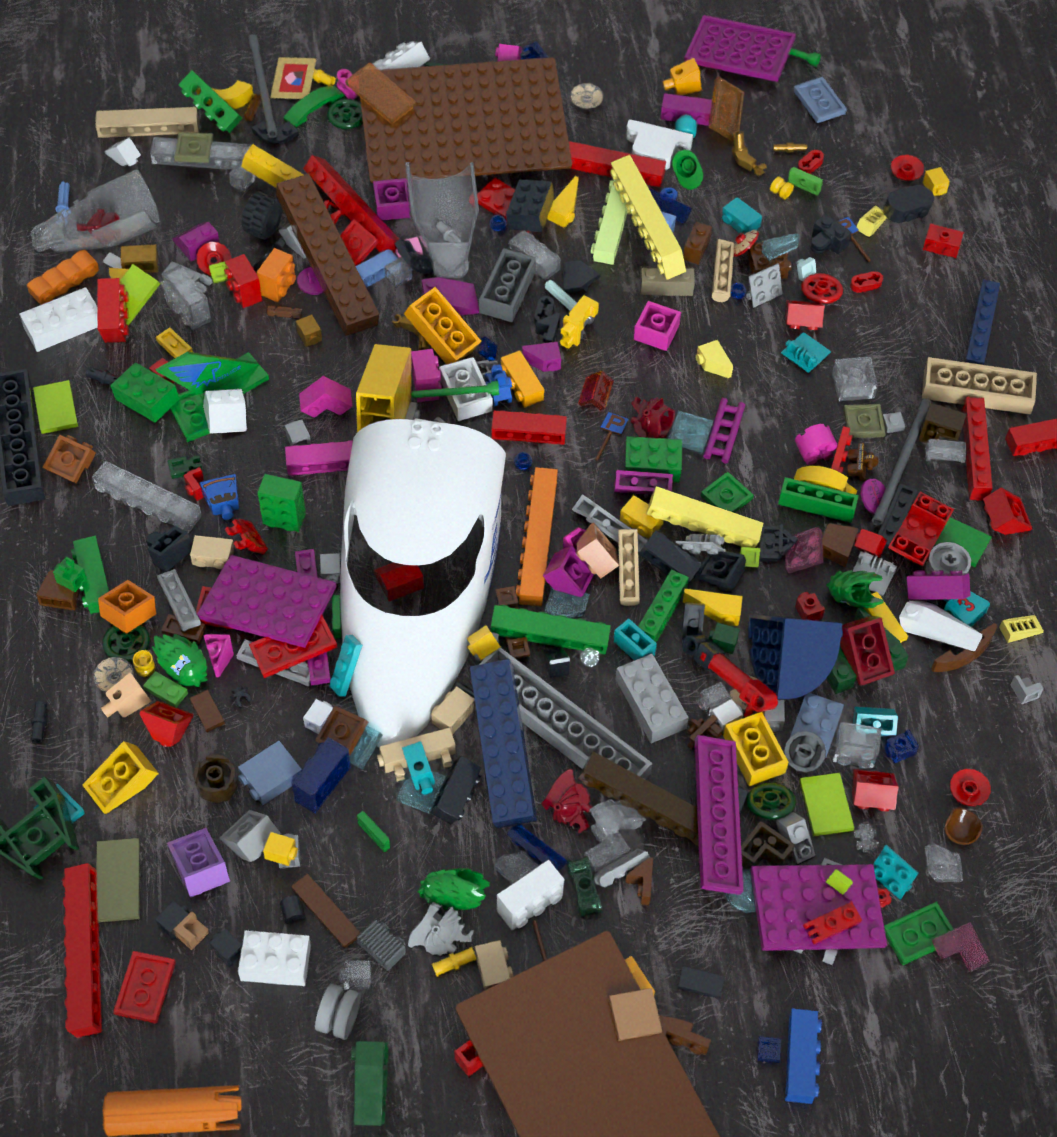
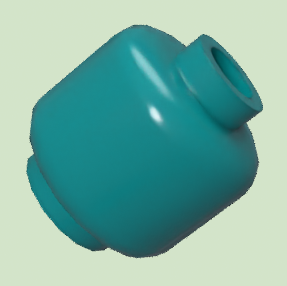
M689 115L681 116L675 123V130L693 134L694 138L697 134L696 120Z

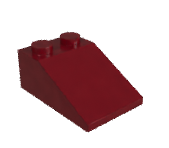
M867 616L842 625L843 634L840 639V646L856 674V679L860 686L895 674L882 617Z

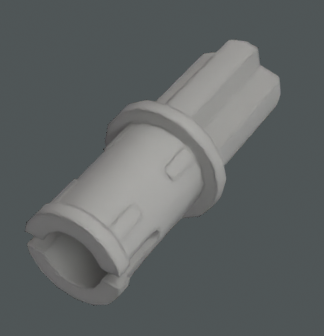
M440 221L436 225V229L443 235L445 241H449L455 248L462 246L461 239L456 235L454 229H450L444 221Z

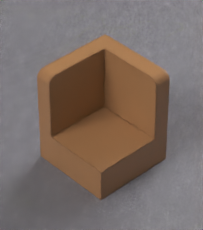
M190 912L174 928L176 937L191 950L209 933V930L197 920L194 912Z

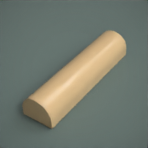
M718 239L716 242L712 298L717 302H725L730 297L734 242Z
M637 529L618 530L620 604L635 606L639 604Z

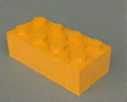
M436 287L412 303L404 313L446 365L461 361L482 342Z

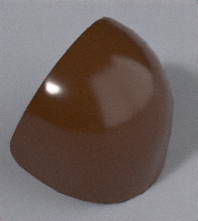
M957 807L952 809L945 822L947 836L957 844L968 845L975 842L983 830L981 820L974 813L964 808Z

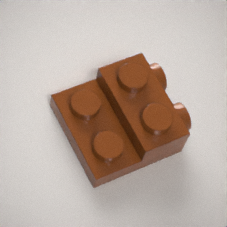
M59 435L42 468L77 484L84 468H89L96 452L92 450L93 446L85 442L81 445L77 443L76 438L67 435V437Z

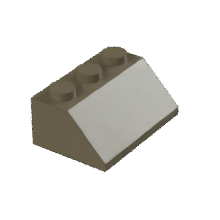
M640 266L641 295L693 296L695 284L694 268L685 267L686 272L666 279L664 274H660L657 266Z

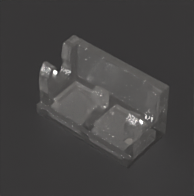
M929 439L926 445V461L931 459L959 461V464L963 465L966 459V442Z

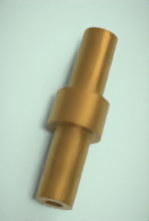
M793 142L773 144V151H786V153L807 151V144H794Z

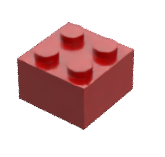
M245 254L225 261L226 269H224V273L228 279L226 285L229 291H233L235 301L240 303L242 308L261 302L262 295L259 277Z

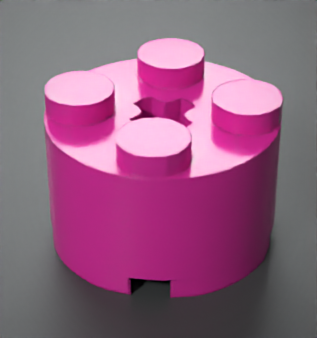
M824 424L811 426L805 429L806 433L804 435L798 434L795 438V443L807 465H813L822 458L824 460L831 459L834 456L833 452L838 446L829 426L825 427Z

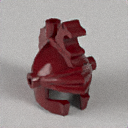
M97 209V212L90 218L88 223L76 224L77 231L88 230L93 237L100 240V243H107V239L119 237L121 228L112 229L109 226L114 221H120V218L115 212L105 213L104 209Z
M635 397L634 401L631 402L633 408H635L634 410L638 412V417L633 416L631 418V423L634 424L635 428L634 432L638 434V437L665 439L672 427L675 411L664 405L663 398H651L649 402L644 399L640 404L641 398ZM668 411L669 416H664V413Z
M570 768L556 779L547 797L541 804L546 810L549 807L555 809L553 820H557L558 823L563 822L566 825L569 822L570 826L578 823L580 825L578 833L589 828L583 810L589 813L593 808L589 804L591 802L590 794L582 783L575 781L573 769Z

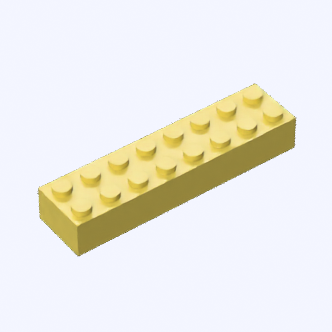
M628 155L611 162L612 170H610L613 180H615L613 182L616 191H620V199L622 203H626L625 207L628 214H632L631 218L634 226L639 227L640 237L645 238L644 243L647 250L652 251L650 252L654 262L657 261V268L660 274H664L666 279H670L686 272L682 249L631 156Z

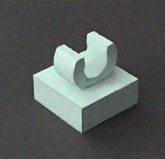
M810 257L796 262L799 280L803 281L807 276L816 274L815 259Z

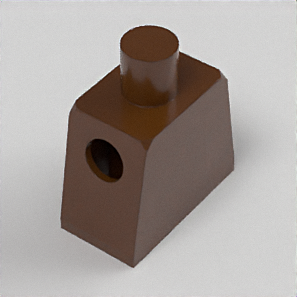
M829 523L825 533L813 530L810 541L820 543L819 555L846 567L858 528Z
M54 570L49 571L36 594L39 605L76 611L79 589L73 592L56 582L53 574Z

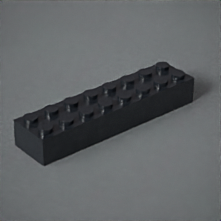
M27 369L0 373V469L3 494L8 506L46 499L32 385Z

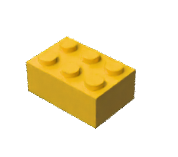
M762 712L725 725L723 737L725 740L736 741L737 764L749 787L786 773L789 762Z

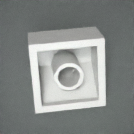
M242 389L205 391L203 407L210 433L246 431V408Z

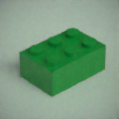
M136 362L110 385L115 400L155 423L172 405L180 400L174 384Z
M626 438L625 471L673 474L672 482L680 483L682 470L681 439Z
M265 474L258 490L263 524L269 527L299 532L306 515L302 482Z

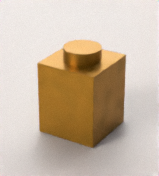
M313 315L296 321L297 333L306 347L322 341L321 329Z

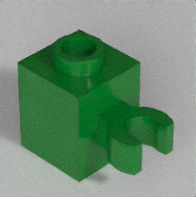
M68 557L64 558L61 563H58L53 571L56 582L73 592H76L87 579L84 568L75 564L74 560Z

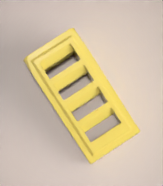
M874 206L860 218L857 228L861 233L870 237L887 217L882 209Z
M1035 615L1006 619L999 626L1007 643L1043 633V629ZM1030 622H1032V623L1034 624V626H1035L1034 629L1032 628Z

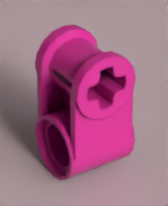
M347 69L339 70L337 72L339 80L337 88L348 99L354 100L359 97L358 79Z

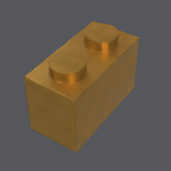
M121 246L122 269H129L134 264L145 273L158 272L157 246Z

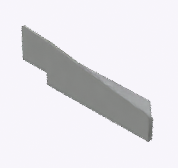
M583 494L572 508L574 512L587 517L586 520L591 524L594 522L602 532L618 543V530L631 529ZM639 534L638 552L648 541Z

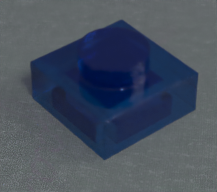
M484 336L480 339L482 342L479 344L478 353L488 361H493L496 358L498 345Z
M759 1036L757 1061L779 1063L781 1039Z

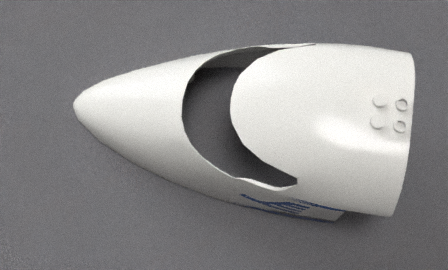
M393 419L370 424L362 428L353 438L346 478L340 574L342 644L346 635H353L363 645L349 687L358 716L369 722L365 730L373 744L377 747L416 737L429 724L432 719V710L436 705H440L444 701L445 695L453 687L470 652L467 647L470 645L467 637L478 631L487 604L501 529V487L506 453L493 439L468 427L448 423ZM354 515H357L359 528L368 545L387 560L406 565L430 564L450 555L466 540L477 518L482 521V527H485L483 543L476 560L474 577L454 602L435 613L423 616H400L385 613L372 607L356 591L347 568Z

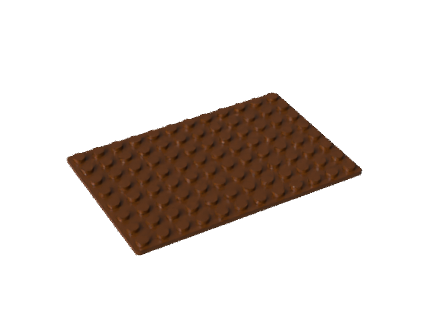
M553 57L358 72L369 179L372 184L373 181L407 178V181L572 167L556 62Z
M608 931L458 1003L455 1007L518 1136L719 1137L663 1030L659 1034L618 1041L608 997L641 989Z

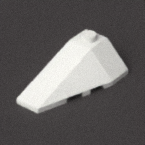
M917 599L908 601L899 616L900 625L905 632L968 650L976 651L982 638L981 633L935 604Z

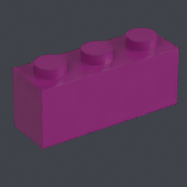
M664 94L661 120L677 121L681 116L689 115L696 120L697 124L709 126L713 100Z
M616 470L614 492L652 495L656 486L672 492L673 474Z
M921 570L913 571L914 574L907 576L908 599H965L971 596L969 573H962V570H952L950 573H944L943 570L932 571V574H925V571Z

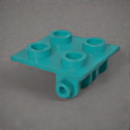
M804 332L795 340H788L786 342L787 347L781 352V354L808 373L831 353L829 349Z
M885 845L873 864L875 878L900 900L906 891L908 892L912 888L911 884L918 875V872L887 845Z

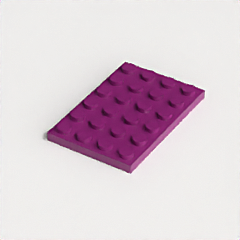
M703 15L684 57V62L694 58L697 65L778 82L795 41L796 34Z
M230 555L197 615L200 620L305 648L337 586L336 582Z
M873 864L751 867L750 872L762 951L885 948L887 946ZM835 869L853 881L852 885L843 895L826 883V880ZM852 902L863 921L814 945L812 940L818 937L817 934L809 937L807 933L813 930V927L805 930L803 925Z

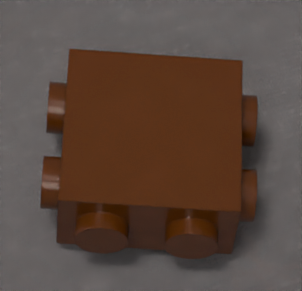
M783 240L756 242L748 249L747 257L752 275L778 263L781 279L788 278V273L791 271V261L787 258L788 249L784 247Z

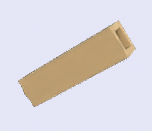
M450 728L380 746V754L377 755L379 766H384L385 773L394 771L397 782L405 780L403 768L408 767L402 747L421 741L428 761L441 758L444 769L451 767L452 760L450 755L456 754V745Z

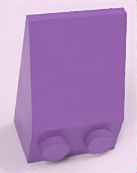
M207 828L167 843L190 897L230 882L225 862Z

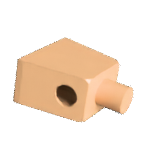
M129 673L106 692L110 702L101 707L107 718L117 711L122 717H127L150 703L151 700L133 675Z

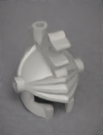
M433 902L425 917L412 930L408 946L423 945L426 948V952L432 955L441 956L442 954H447V952L454 953L457 947L452 942L454 940L470 942L473 939L474 930H471L469 934H464L463 927L465 924L459 923L461 917L458 916V912L454 911L451 906L444 917L437 913L441 905Z

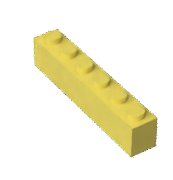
M657 486L651 496L647 515L653 518L668 521L673 525H679L691 531L709 535H720L724 537L726 543H732L741 547L755 548L760 540L763 527L762 522Z

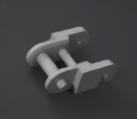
M484 360L476 362L478 368L480 365L481 368L487 370V373H491L489 368L496 364L498 365L497 361L489 362ZM481 373V374H482V377H483L484 380H485V374H486V373Z

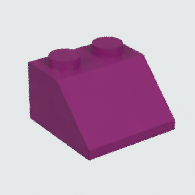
M209 222L200 223L172 238V241L191 262L197 259V253L204 244L209 242L220 243L218 232Z
M571 545L554 553L543 577L554 590L582 597L594 574L589 570L587 563L580 560L576 554L577 551Z

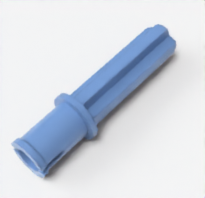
M64 181L59 185L58 205L55 209L58 225L67 224V214L70 210L68 207L70 185Z

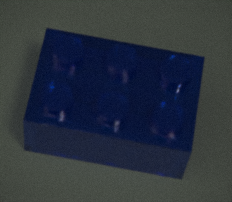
M329 737L325 742H321L317 747L316 754L306 761L300 774L297 773L292 780L295 802L316 814L351 768L349 749Z

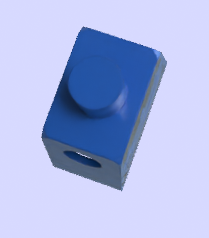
M233 474L200 482L202 494L212 514H221L224 520L231 519L234 516L232 511L239 509L236 475Z

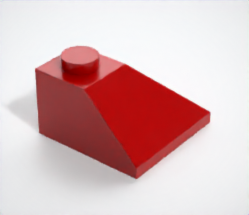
M156 701L140 711V716L152 739L166 747L173 746L181 740L194 715L160 701Z

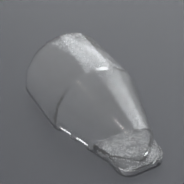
M406 162L404 167L410 220L433 265L435 275L441 278L464 277L469 269L468 255L479 212L473 163H469L464 171L446 178L427 179L412 175L409 162ZM440 221H444L450 229L455 230L462 243L445 241L443 235L436 229V225Z
M138 169L90 190L87 192V197L80 202L78 199L74 201V206L67 211L63 209L47 221L35 226L31 231L33 247L38 252L47 249L61 253L112 248L159 227L160 216L145 180ZM97 209H104L105 213L115 212L120 218L106 226L93 230L92 234L88 230L77 231L76 224L88 223L90 218L97 212Z

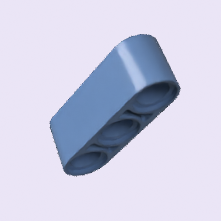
M388 249L357 265L356 268L365 286L368 287L396 272L401 267L402 262Z

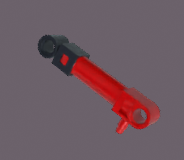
M690 635L683 639L682 648L686 654L695 655L693 659L706 670L715 672L740 693L739 698L747 704L744 713L745 717H749L753 711L763 712L777 707L778 698L776 693L760 680H753L724 656L726 652L715 643L709 642L705 635Z

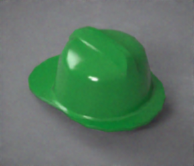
M682 150L676 153L672 166L679 183L685 189L692 190L697 188L703 180V171L699 160L689 150Z

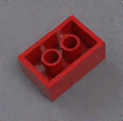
M120 278L98 279L97 329L105 343L126 342V335H129L128 324L126 325V319H129V310L126 308V302H129V293L126 291L125 284H122Z

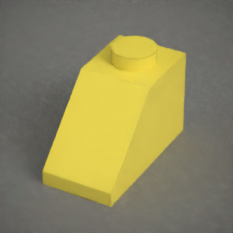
M718 340L698 346L696 361L699 365L701 364L705 371L726 378L732 377L733 365Z

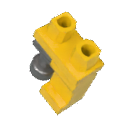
M583 295L570 311L569 316L566 315L563 318V327L561 328L563 336L560 340L562 346L569 349L573 344L576 346L580 344V339L583 338L584 327L586 324H591L598 314V302Z

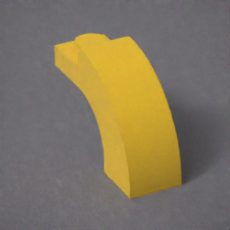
M238 80L230 88L222 90L213 89L234 110L249 103L253 97L252 85ZM201 88L196 90L197 95L200 94ZM212 99L207 102L209 106L213 103Z
M805 466L797 469L794 477L795 480L855 495L857 493V490L847 483L848 477L830 468Z

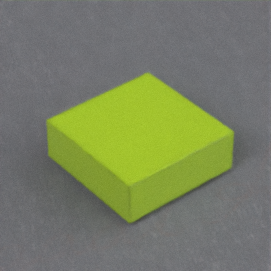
M225 261L209 265L213 283L228 280L224 273V269H226Z
M741 547L740 554L746 558L745 566L759 567L760 548Z
M835 869L826 880V883L843 895L852 885L853 881Z

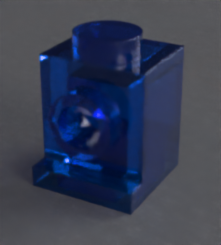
M908 729L905 733L887 739L885 752L896 763L916 755L919 745L910 729Z

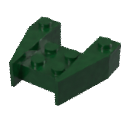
M860 606L854 619L858 620L871 615ZM884 627L894 671L903 669L909 656L901 642ZM841 646L839 647L834 667L826 678L835 695L853 688L857 677L848 663Z
M45 776L28 789L39 805L10 829L0 819V854L39 879L44 877L36 866L65 842L75 850L80 849L65 797L55 783Z
M356 1041V1046H352L351 1060H355L354 1125L382 1126V1124H385L389 1042Z

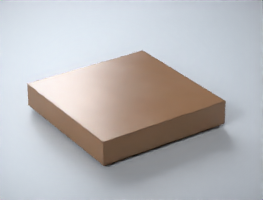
M652 988L608 997L618 1041L662 1032Z

